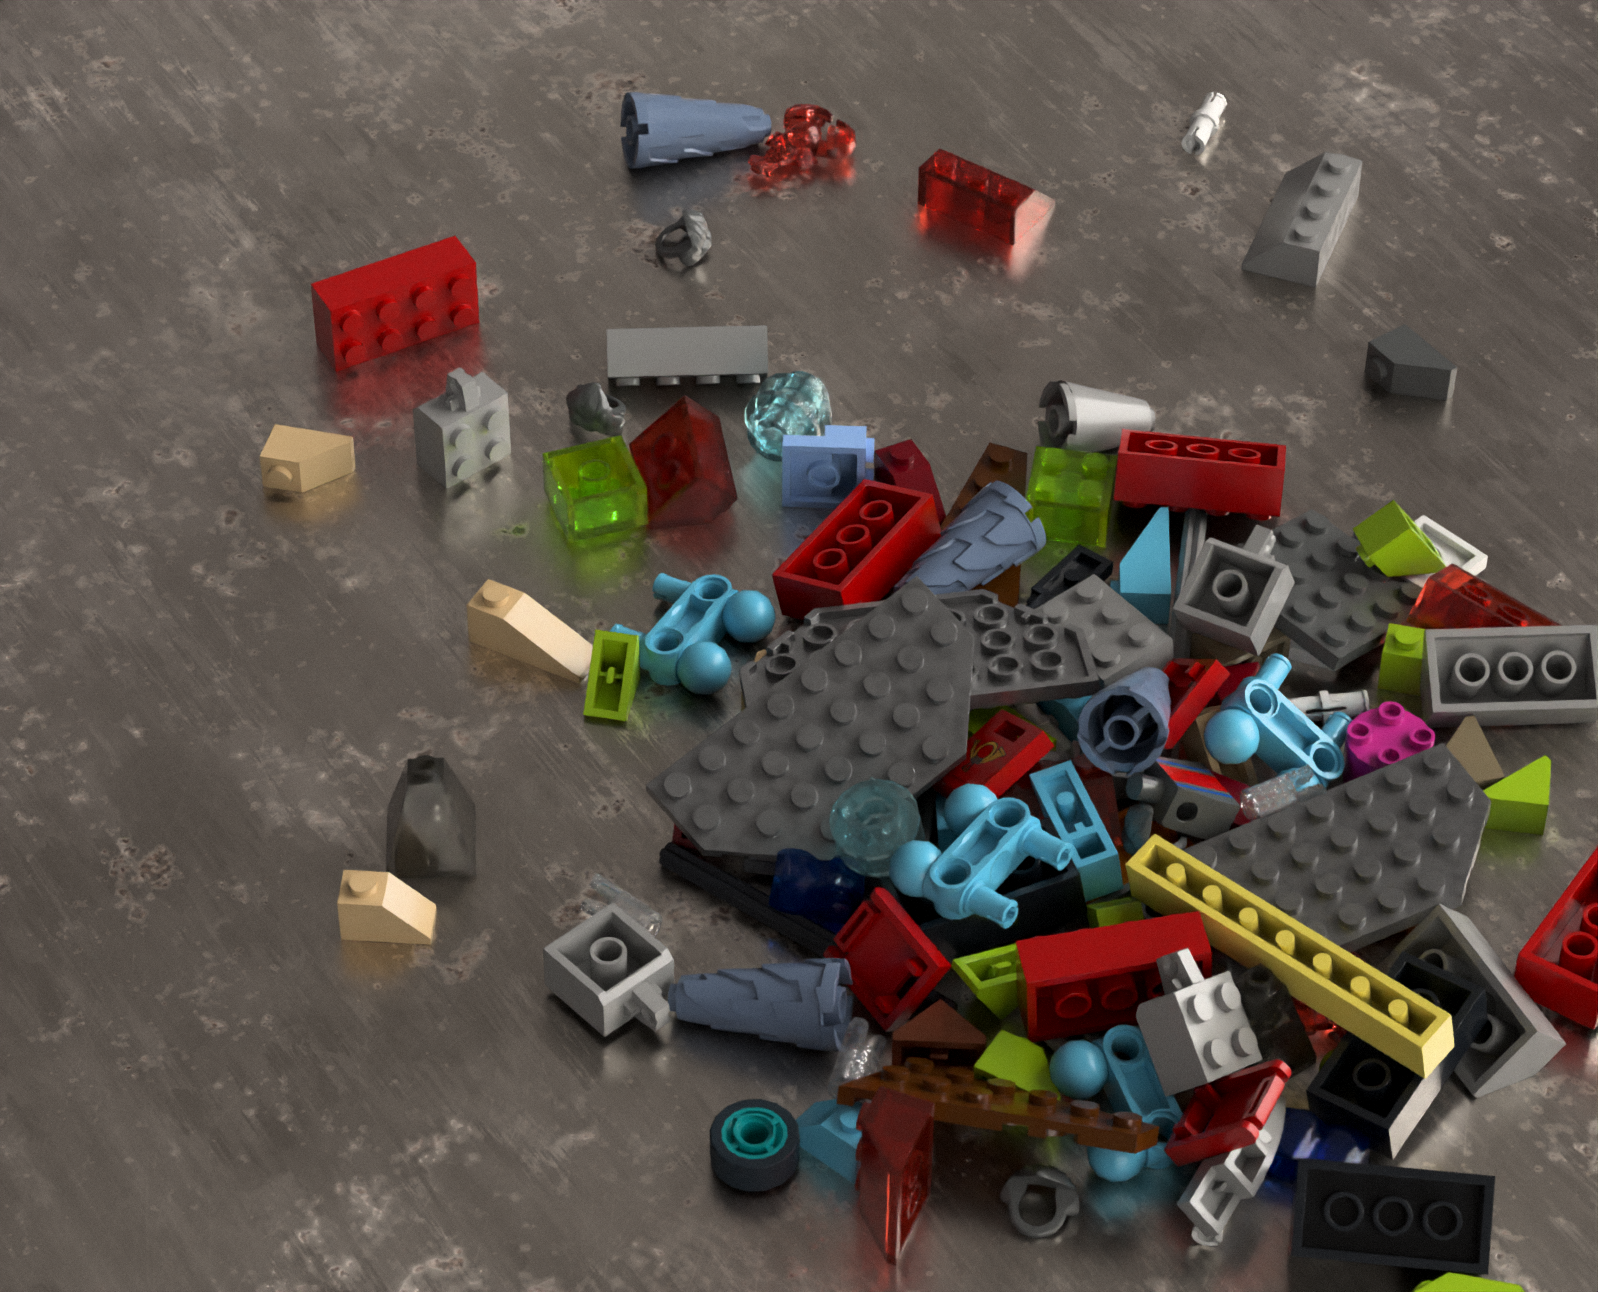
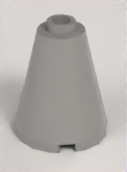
M1062 380L1050 381L1044 387L1039 403V408H1046L1045 421H1038L1042 449L1048 459H1055L1054 461L1060 462L1119 447L1122 429L1152 432L1156 422L1154 410L1149 407L1145 400Z

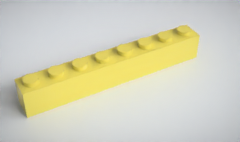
M1154 833L1125 864L1131 895L1163 916L1199 911L1211 946L1424 1079L1453 1049L1454 1036L1451 1014Z

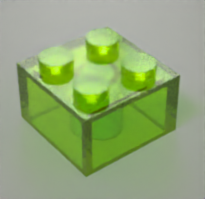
M621 435L542 453L544 491L569 543L648 524L647 487Z
M1036 446L1026 500L1033 508L1027 511L1025 515L1030 522L1039 516L1045 530L1046 540L1106 547L1114 501L1118 455Z

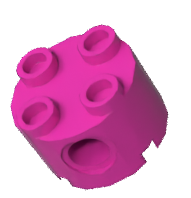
M1393 701L1384 702L1379 708L1359 714L1348 724L1343 753L1345 763L1342 773L1343 782H1349L1434 747V731L1421 718L1405 711L1401 704Z

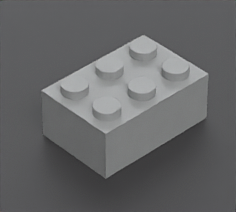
M1095 574L1035 609L1047 614L1048 622L1063 628L1070 623L1084 629L1099 678V690L1105 689L1117 680L1143 667H1155L1162 670L1168 661H1172L1175 658L1172 638Z

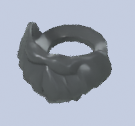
M682 210L683 216L676 223L666 227L658 235L655 247L661 257L668 259L678 257L685 266H693L711 247L712 234L701 212ZM682 229L688 233L690 239L673 247L663 246L665 238L671 232Z
M600 383L580 384L575 390L568 393L566 404L568 406L569 418L575 425L581 426L589 432L598 431L605 435H615L624 426L626 406L617 398L604 394ZM609 403L614 404L616 408H611Z
M1142 801L1128 809L1124 818V827L1121 831L1123 848L1132 857L1150 839L1152 821H1155L1153 818V808ZM1176 831L1178 841L1173 843V845L1184 850L1187 846V834Z
M1036 1163L1031 1166L1024 1165L1021 1169H1017L1005 1181L999 1196L1004 1203L1009 1205V1217L1013 1226L1021 1234L1031 1238H1045L1054 1234L1062 1227L1066 1216H1074L1079 1213V1197L1075 1185H1073L1070 1178L1066 1177V1173L1061 1172L1052 1165L1044 1166L1043 1164ZM1030 1184L1056 1189V1213L1049 1223L1042 1226L1027 1224L1019 1214V1203L1027 1190V1186Z

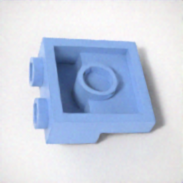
M825 425V436L783 435L782 507L835 509L864 479L874 481V468H866V463H874L875 438H866L867 426Z

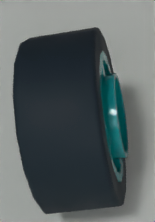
M763 1099L741 1100L726 1106L715 1116L710 1128V1159L712 1168L717 1176L731 1187L749 1192L767 1191L782 1185L794 1174L800 1160L798 1123L788 1110L775 1102Z

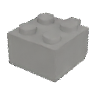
M459 367L447 374L446 392L413 409L417 465L446 489L468 479L473 474L511 454L508 392L483 372L472 377Z
M1256 524L1246 544L1239 543L1237 547L1211 537L1205 541L1172 608L1183 629L1259 657L1295 583L1288 565L1274 561V555L1270 554L1276 541L1271 529Z
M614 902L543 948L545 985L604 1037L634 1017L654 1031L669 1023V1004L663 997L668 994L670 985L674 984V959L665 945Z
M1188 948L1156 959L1164 995L1139 1004L1136 1019L1165 1097L1207 1084L1263 1060L1258 1048L1257 1038L1250 1027L1241 1002L1240 992L1234 984L1230 970L1204 979Z

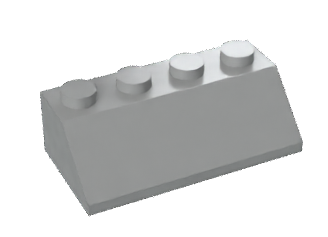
M1324 152L1286 172L1242 262L1241 269L1316 287L1358 198L1363 160L1351 158L1344 154Z
M767 325L606 329L608 380H616L617 387L640 386V379H656V386L680 385V378H696V385L720 384V377H736V384L760 383V376L768 375Z
M1598 625L1426 629L1423 638L1420 683L1423 721L1429 728L1459 727L1465 717L1475 715L1480 726L1596 723L1598 720Z
M1438 904L1377 966L1380 972L1387 975L1404 951L1485 988L1488 1020L1454 1069L1475 1097H1481L1535 1076L1566 1045V1042L1467 916L1444 905Z

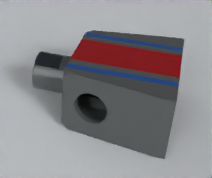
M1159 757L1142 774L1133 773L1126 785V793L1130 799L1146 802V804L1153 808V818L1158 824L1205 840L1227 832L1241 808L1238 802L1208 768L1200 762Z

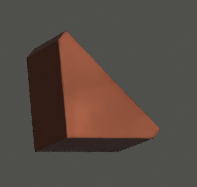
M940 999L893 1032L892 1065L903 1064L906 1058L919 1057L933 1061V1067L943 1070L963 1068L973 1071L975 1063L986 1050V1036Z

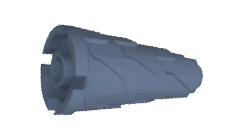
M629 92L625 94L621 108L620 127H626V136L621 137L624 158L630 169L678 163L679 159L713 156L714 152L745 148L750 146V144L763 143L765 137L770 136L771 119L769 114H764L762 108H755L750 105L716 103L715 100L688 99L669 94Z
M997 480L992 484L990 482L962 508V513L940 532L941 537L913 562L912 569L894 586L893 592L898 591L916 576L935 595L970 591L978 584L984 586L1011 566H1019L1045 546L1046 534L1039 516L1032 522L1029 521L1025 513L1033 507L1013 487Z
M1143 667L1095 693L1087 701L1078 718L1079 731L1077 738L1083 753L1096 767L1113 775L1116 771L1128 772L1126 774L1128 776L1144 771L1159 758L1169 734L1168 724L1172 702L1168 689L1170 679L1163 671L1155 667Z
M844 958L804 959L803 963L761 964L762 968L717 969V973L683 975L677 984H671L669 987V1009L676 1012L677 1018L682 1021L711 1025V1028L714 1030L759 1035V1038L764 1040L797 1043V1047L842 1052V1047L847 1045L852 1019L853 996H847L846 988L841 986V984H853L849 962Z

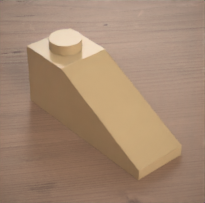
M488 579L466 605L469 642L579 684L588 674L593 645L525 592Z

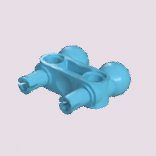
M660 573L653 584L652 589L655 592L653 597L657 600L672 603V607L647 634L629 629L621 624H615L610 632L639 636L640 667L643 670L649 671L650 678L657 684L670 686L682 683L685 688L697 695H712L724 688L728 683L732 670L731 661L726 651L717 645L719 641L728 633L739 642L756 643L770 634L775 623L776 614L768 597L755 590H742L739 592L732 589L731 582L721 575H705L690 583L668 576L665 573Z
M1273 653L1270 657L1266 658L1255 677L1249 676L1244 678L1237 689L1223 699L1220 712H1217L1207 722L1203 735L1205 746L1210 755L1223 764L1246 762L1254 753L1277 773L1270 782L1267 793L1286 800V807L1324 792L1328 784L1343 773L1345 763L1340 748L1345 742L1348 724L1353 720L1345 713L1334 712L1328 717L1322 729H1319L1278 691L1292 666L1283 655Z
M967 783L949 794L944 807V819L949 830L958 838L943 854L935 845L927 841L912 840L899 846L890 859L889 875L894 886L901 893L911 897H925L933 901L936 912L944 918L951 920L963 919L977 914L1006 929L1013 924L1018 915V903L994 891L1027 856L1050 864L1057 870H1062L1069 863L1073 850L1071 849V843L1062 841L1042 830L1040 820L1030 815L1027 804L1022 800L1016 798L997 799L995 793L984 785Z
M1117 1025L1109 1029L1104 1037L1093 1040L1091 1043L1086 1040L1069 1041L1058 1048L1051 1057L1049 1066L1050 1076L1060 1094L1074 1100L1089 1099L1104 1088L1114 1112H1132L1141 1115L1142 1122L1159 1126L1158 1134H1162L1169 1141L1174 1132L1172 1129L1175 1124L1179 1123L1183 1112H1181L1174 1095L1165 1097L1140 1028L1129 1025ZM1113 1052L1124 1053L1131 1060H1121ZM1212 1114L1203 1132H1205L1214 1114ZM1158 1141L1157 1145L1136 1154L1087 1146L1090 1167L1099 1177L1110 1182L1127 1181L1138 1174L1143 1167L1156 1170L1165 1169L1174 1163L1164 1152L1167 1143Z

